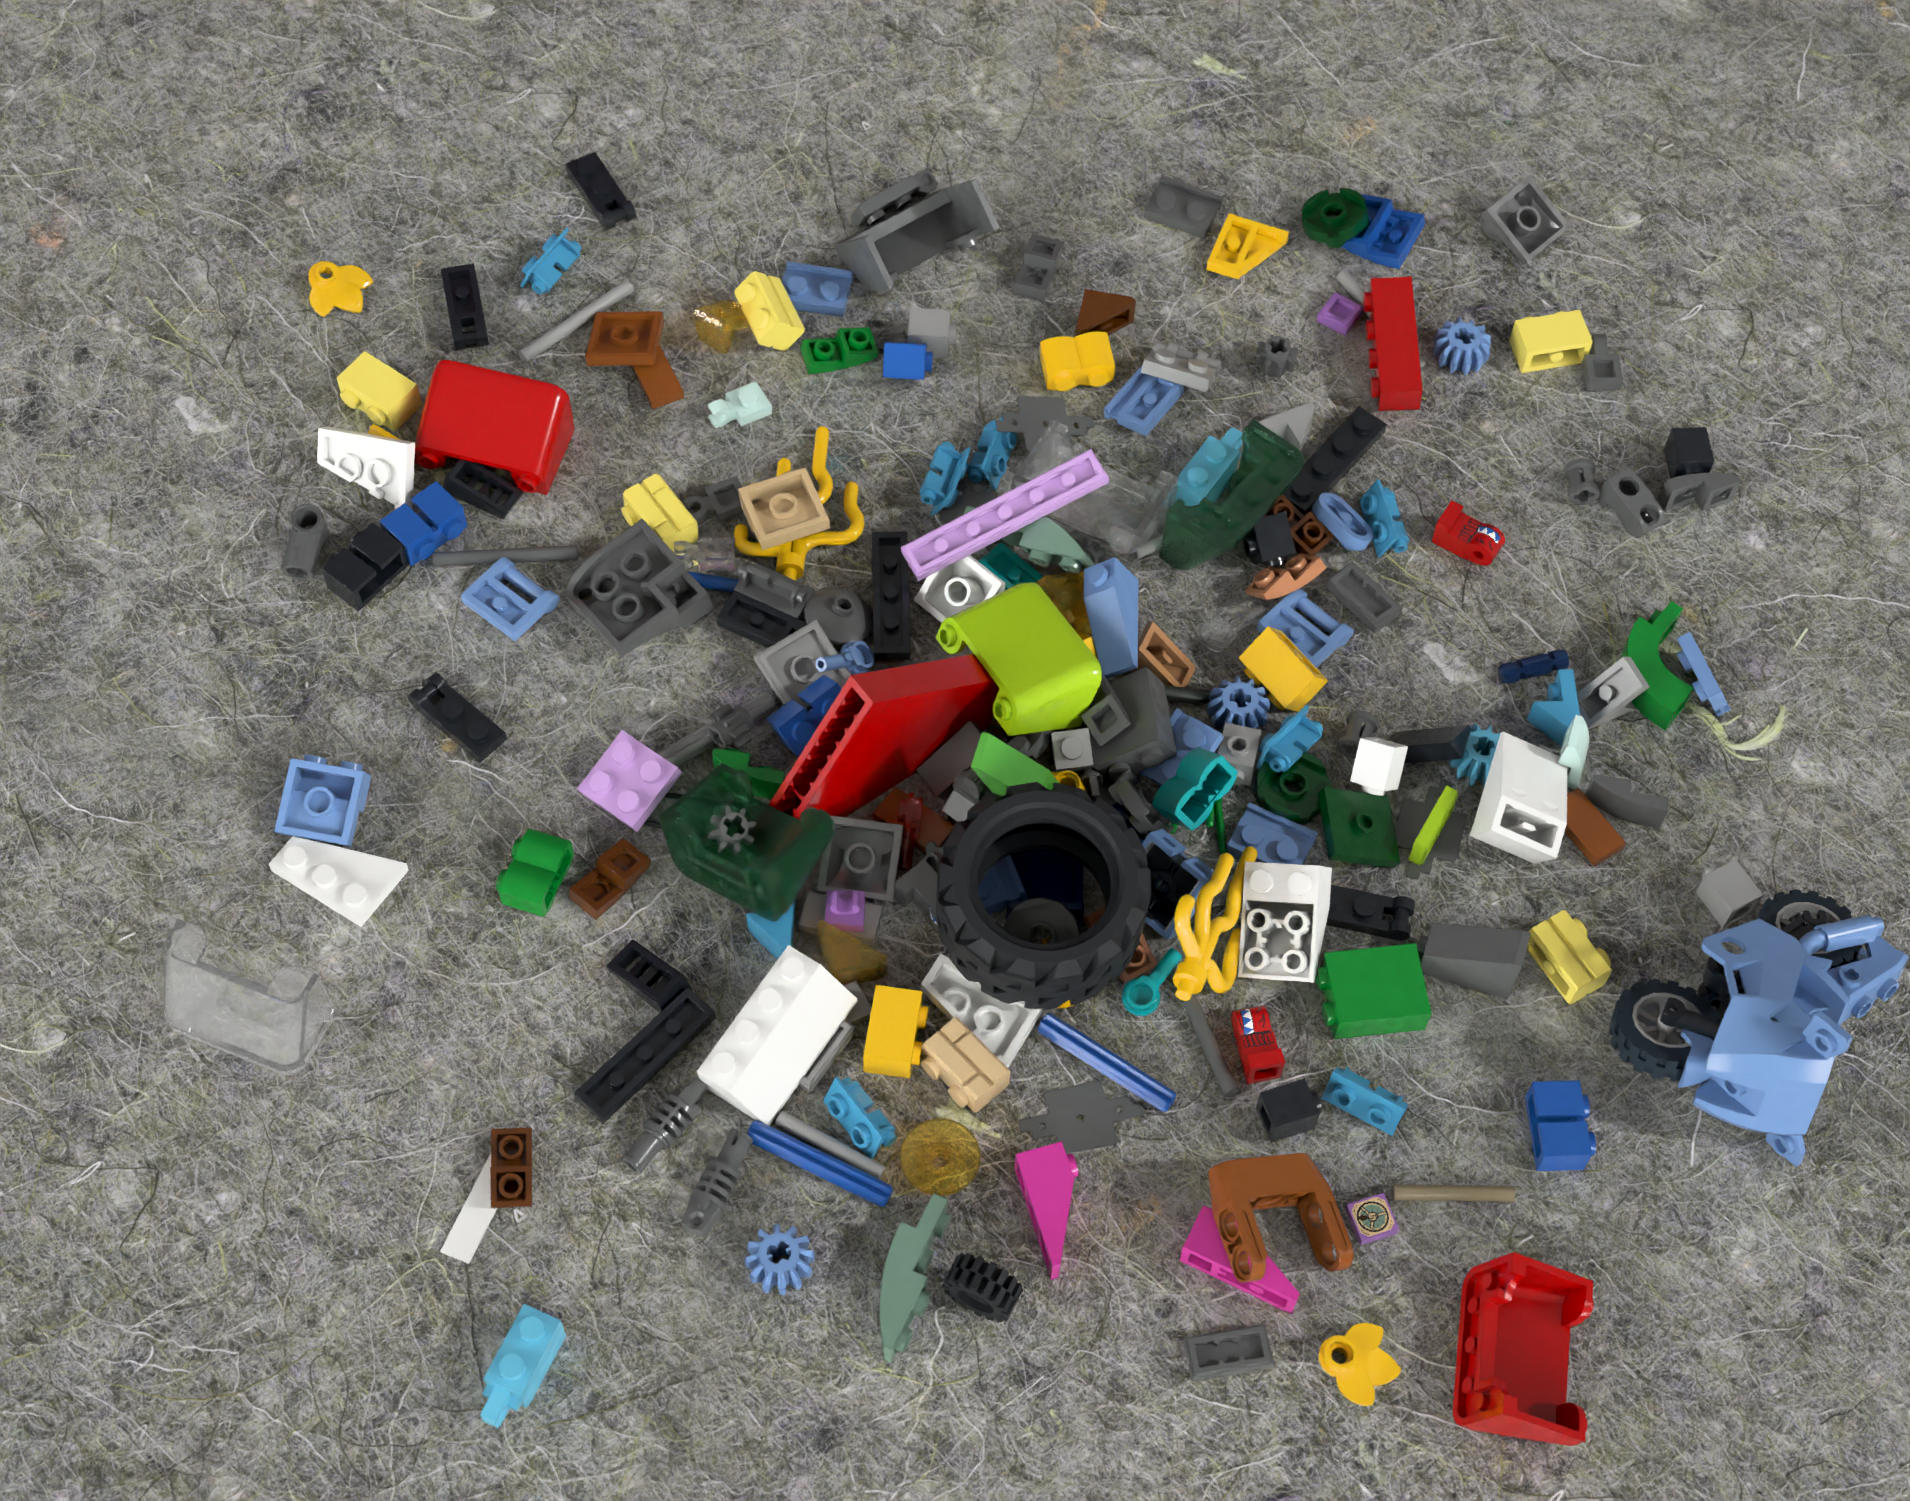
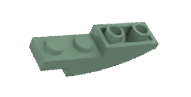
M967 506L966 509H965L964 514H966V513H968V512H970V511H972V510H974V509H976V508H975V507ZM1046 516L1002 538L1003 541L1010 545L1021 547L1028 554V559L1040 566L1047 567L1049 563L1057 564L1068 572L1079 574L1081 570L1095 565L1082 547L1062 527Z
M934 1193L916 1228L900 1222L885 1262L880 1293V1336L884 1360L892 1363L897 1351L904 1353L913 1335V1330L909 1329L915 1315L922 1317L929 1304L931 1294L927 1292L928 1277L918 1272L926 1273L934 1255V1251L930 1250L936 1237L940 1239L944 1237L951 1222L952 1216L947 1215L948 1199Z

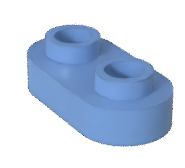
M1322 493L1319 495L1312 507L1314 515L1339 540L1342 547L1350 551L1365 550L1374 536L1372 528L1341 497L1332 493Z

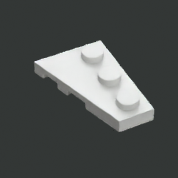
M333 427L318 428L317 463L349 482L355 481L362 485L374 497L378 499L384 498L394 504L395 509L404 503L412 509L415 442Z
M292 836L269 863L272 872L360 927L363 926L409 871L407 863L296 836Z
M942 954L938 956L921 983V991L949 1020L957 1017L1007 1068L1042 1014V1009L1024 1008V1001L1007 1004L983 993L979 982H971L965 979L951 962L950 958Z

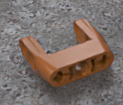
M1294 1153L1228 1160L1215 1165L1208 1171L1213 1217L1230 1266L1238 1281L1243 1283L1259 1281L1265 1274L1267 1251L1252 1210L1296 1205L1316 1261L1330 1272L1346 1270L1351 1266L1353 1248L1330 1186L1309 1154ZM1319 1208L1322 1213V1223L1319 1218ZM1333 1245L1336 1249V1261L1333 1256ZM1248 1256L1250 1257L1251 1268H1250V1265H1249V1263H1248Z

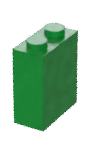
M1416 943L1324 953L1321 966L1317 968L1315 979L1317 989L1319 991L1324 990L1326 1003H1323L1322 1006L1323 1020L1325 1026H1331L1333 1039L1426 1030L1432 1013Z

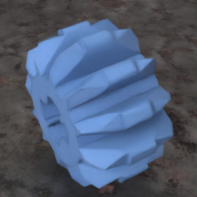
M1460 317L1454 323L1446 320L1445 324L1442 325V329H1438V332H1436L1433 340V357L1439 359V367H1450L1451 374L1456 370H1460L1464 376L1470 370L1478 373L1482 364L1488 361L1491 353V336L1485 334V325L1476 327L1473 319L1466 323Z
M1238 675L1234 678L1233 683L1223 678L1219 683V688L1211 690L1210 702L1207 705L1208 716L1212 717L1211 723L1213 728L1223 727L1224 730L1225 723L1255 729L1264 727L1268 719L1267 712L1270 709L1269 699L1265 698L1266 692L1264 687L1254 688L1253 678L1247 681V683L1241 682Z
M776 1223L773 1225V1234L771 1235L765 1230L760 1229L757 1232L760 1242H748L747 1250L751 1255L744 1259L745 1267L752 1270L749 1274L751 1282L758 1283L763 1281L762 1290L766 1294L772 1290L774 1285L778 1286V1292L782 1296L786 1294V1285L788 1284L799 1290L802 1287L800 1277H811L812 1267L809 1264L815 1260L814 1251L807 1249L810 1244L809 1238L806 1235L796 1238L797 1228L793 1225L788 1228L786 1233H781V1227ZM781 1255L787 1257V1260L781 1259L778 1264L773 1263V1259L778 1260Z

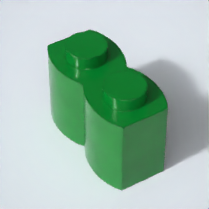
M530 828L526 831L523 838L518 837L511 853V858L514 860L507 869L501 870L497 878L496 890L499 892L501 903L545 917L554 902L559 885L564 880L574 857L572 842Z

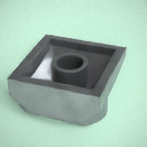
M1531 175L1480 214V223L1485 234L1493 239H1501L1524 264L1571 227Z
M828 815L817 891L858 890L865 891V898L893 901L900 853L903 848L904 826Z

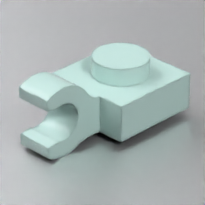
M756 381L725 393V400L719 399L708 404V408L712 412L708 418L714 428L722 427L737 419L740 426L772 414V405Z

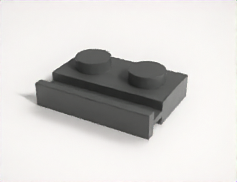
M1162 176L1160 184L1156 186L1144 208L1143 217L1205 239L1217 216L1218 210L1222 207L1223 197Z

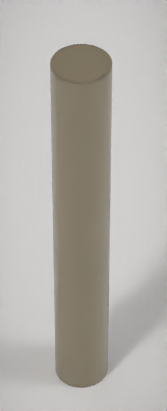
M1393 1184L1392 1199L1393 1201L1514 1202L1515 1187Z

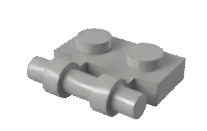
M1156 342L1154 349L1144 359L1141 373L1207 392L1214 382L1215 374L1219 372L1221 361L1210 358L1209 353L1199 351L1197 354L1180 349L1179 344L1170 342L1167 345Z

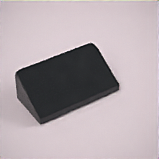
M1464 725L1408 730L1402 732L1392 742L1408 746L1404 764L1463 759L1471 727Z

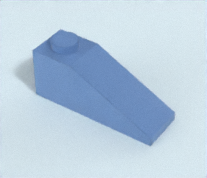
M1115 557L1084 569V602L1101 670L1107 679L1138 668L1139 580Z

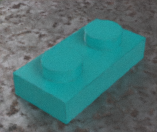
M1002 542L978 561L1005 582V590L1019 583L1034 582L1042 588L1047 596L1053 591V584Z

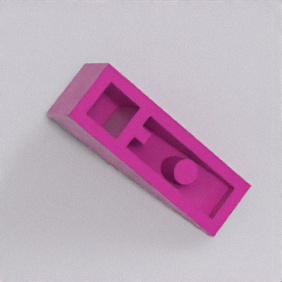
M1062 1141L1016 1154L1014 1166L1050 1279L1059 1277L1074 1178L1079 1175L1075 1158L1072 1153L1066 1154Z
M1204 1205L1202 1206L1183 1246L1179 1261L1292 1314L1300 1293L1268 1255L1265 1274L1261 1280L1246 1283L1237 1280L1230 1266L1212 1209ZM1248 1256V1263H1249L1250 1268H1251V1261H1250V1257Z

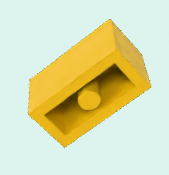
M1269 626L1238 657L1246 666L1244 669L1245 674L1250 679L1253 678L1254 683L1257 685L1262 683L1270 691L1267 695L1268 699L1282 711L1289 709L1299 712L1328 682L1326 677L1281 630Z
M882 985L875 986L863 1055L864 1072L910 1079L912 1065L920 1066L923 1042L917 1041L918 1029L926 1030L929 1011L928 1006H922V991Z

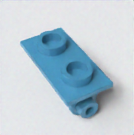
M568 228L559 237L552 234L542 247L543 255L539 259L533 256L522 270L526 274L520 285L522 288L529 281L535 293L539 295L548 293L563 275L553 266L556 265L566 272L580 257L582 249L580 244L574 240L568 241L565 238L569 231Z
M992 420L984 426L977 447L979 451L986 452H974L967 469L970 481L980 483L981 480H988L992 489H997L1001 477L1006 472L1011 451L1017 444V432H998L996 420Z
M942 442L941 445L936 447L929 467L940 474L938 475L930 469L926 473L919 491L920 499L923 503L927 505L933 504L930 515H935L944 507H951L959 493L956 490L957 484L969 467L966 460L971 448L967 447L959 453L954 450V445L949 442Z
M1377 479L1359 499L1366 523L1373 530L1372 542L1376 555L1380 558L1388 549H1394L1396 553L1406 551L1410 539L1406 534L1403 522L1393 521L1401 516L1394 492L1390 491L1387 487H1382L1381 481Z
M1305 705L1296 715L1290 713L1284 719L1279 731L1275 735L1270 732L1263 739L1258 748L1261 756L1256 767L1257 769H1260L1261 765L1266 761L1273 771L1285 772L1302 756L1303 751L1307 752L1321 739L1323 727L1318 721H1311L1306 717L1309 709L1308 705Z
M1339 1067L1336 1070L1334 1069L1322 1099L1392 1136L1409 1105L1402 1101L1403 1096H1397L1380 1086H1377L1376 1090L1369 1088L1371 1081L1350 1071L1348 1067L1345 1070Z
M838 1077L833 1080L823 1102L830 1114L840 1122L851 1136L853 1143L867 1157L873 1159L881 1144L884 1147H888L897 1140V1136L894 1133L896 1128L891 1125L879 1109L869 1114L866 1113L865 1110L872 1108L874 1102L857 1080L852 1081L850 1077L842 1081Z

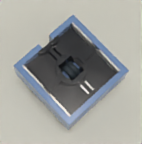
M1164 829L1150 832L1142 843L1147 855V868L1151 870V898L1145 922L1166 940L1177 936L1174 916L1180 898L1185 894L1193 896L1196 903L1199 891L1203 885L1209 882L1213 870L1197 857L1190 859L1183 854L1186 848ZM1195 905L1193 907L1190 920L1195 914Z

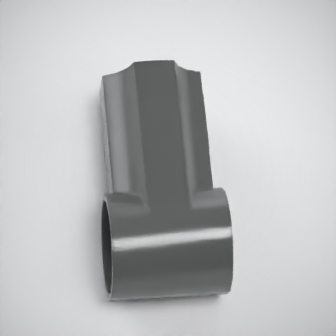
M313 504L297 506L290 515L292 529L282 561L281 571L295 580L306 581L308 578H313L321 547L329 538V530L322 512Z

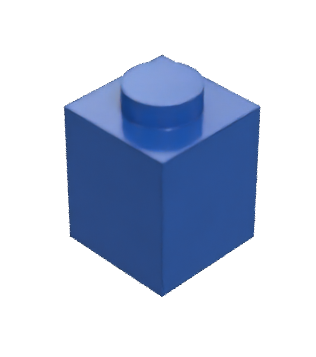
M884 342L883 377L924 380L925 372H932L933 352L927 351V344Z

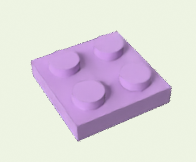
M621 730L577 790L625 825L638 832L682 772L665 758Z

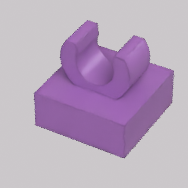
M827 890L825 931L864 932L865 891Z

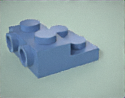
M305 754L304 760L291 758L274 832L281 835L296 836L352 847L359 812H364L371 775L362 771L363 765L353 762L341 761L340 767L326 765L327 759Z

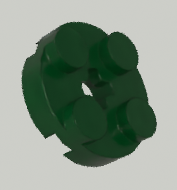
M1339 188L1340 193L1329 194L1327 189L1311 196L1304 203L1301 210L1304 233L1314 241L1326 243L1330 248L1341 247L1345 244L1346 240L1359 234L1369 224L1365 199L1355 190Z
M1303 752L1302 756L1285 772L1273 771L1269 763L1265 761L1261 765L1256 779V802L1260 807L1297 824L1305 825L1309 823L1311 818L1321 813L1318 792L1324 787L1332 788L1331 779L1329 781L1323 763L1315 756ZM1294 780L1298 781L1301 791L1291 792L1287 790L1284 783L1291 784Z

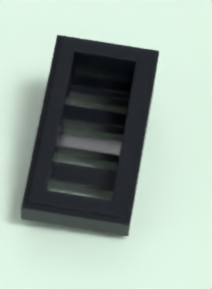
M459 459L444 479L443 488L450 495L503 520L524 492L483 465ZM465 476L471 478L467 484L462 482ZM477 482L483 483L479 491L473 489ZM490 487L496 489L490 498L484 496ZM502 493L509 495L502 506L496 503Z
M633 939L606 965L613 975L659 1013L687 987L692 991L685 975ZM639 956L641 960L627 972L625 969ZM651 966L652 968L639 980L638 978ZM661 976H663V978L651 989L650 987H651Z

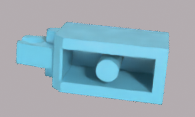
M1231 427L1221 440L1210 435L1173 482L1169 507L1192 520L1204 517L1233 480L1237 471L1238 460L1241 457V453L1238 450L1242 445L1244 433Z
M523 1304L483 1378L486 1384L483 1396L488 1398L480 1414L483 1422L499 1429L510 1408L518 1411L520 1406L526 1408L531 1403L566 1337L561 1320Z

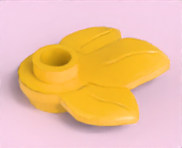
M328 261L317 262L310 268L308 273V281L312 287L309 301L312 308L322 317L328 315L334 306L345 311L361 313L363 306L361 289L371 286L373 280L365 270L354 265L338 267L336 264ZM320 274H328L332 277L325 279Z
M1369 1323L1353 1325L1344 1336L1335 1335L1327 1338L1322 1343L1318 1353L1321 1367L1326 1373L1335 1377L1340 1393L1348 1400L1363 1406H1372L1374 1404V1386L1387 1384L1401 1373V1368L1396 1361L1385 1351L1378 1348L1382 1341L1384 1329ZM1341 1352L1344 1354L1346 1362L1336 1363L1332 1359V1353Z

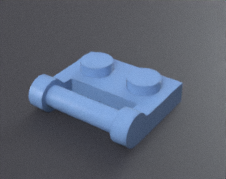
M507 557L500 558L461 594L462 602L514 641L522 636L545 613L552 612L560 600V597L552 590L545 591L515 568L514 562ZM500 580H508L535 601L529 604L502 584Z
M1299 588L1289 593L1259 620L1256 630L1262 633L1268 626L1281 630L1317 668L1339 646L1341 647L1348 642L1354 630L1346 623L1342 625L1306 598L1307 593ZM1299 609L1307 617H1309L1321 628L1327 631L1330 634V636L1328 637L1327 635H1325L1322 631L1316 628L1313 624H1311L1308 620L1302 617L1295 610Z

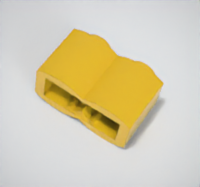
M1088 332L1076 337L1059 336L1040 342V360L1048 390L1068 391L1079 385L1100 387L1114 380L1115 363L1108 333Z

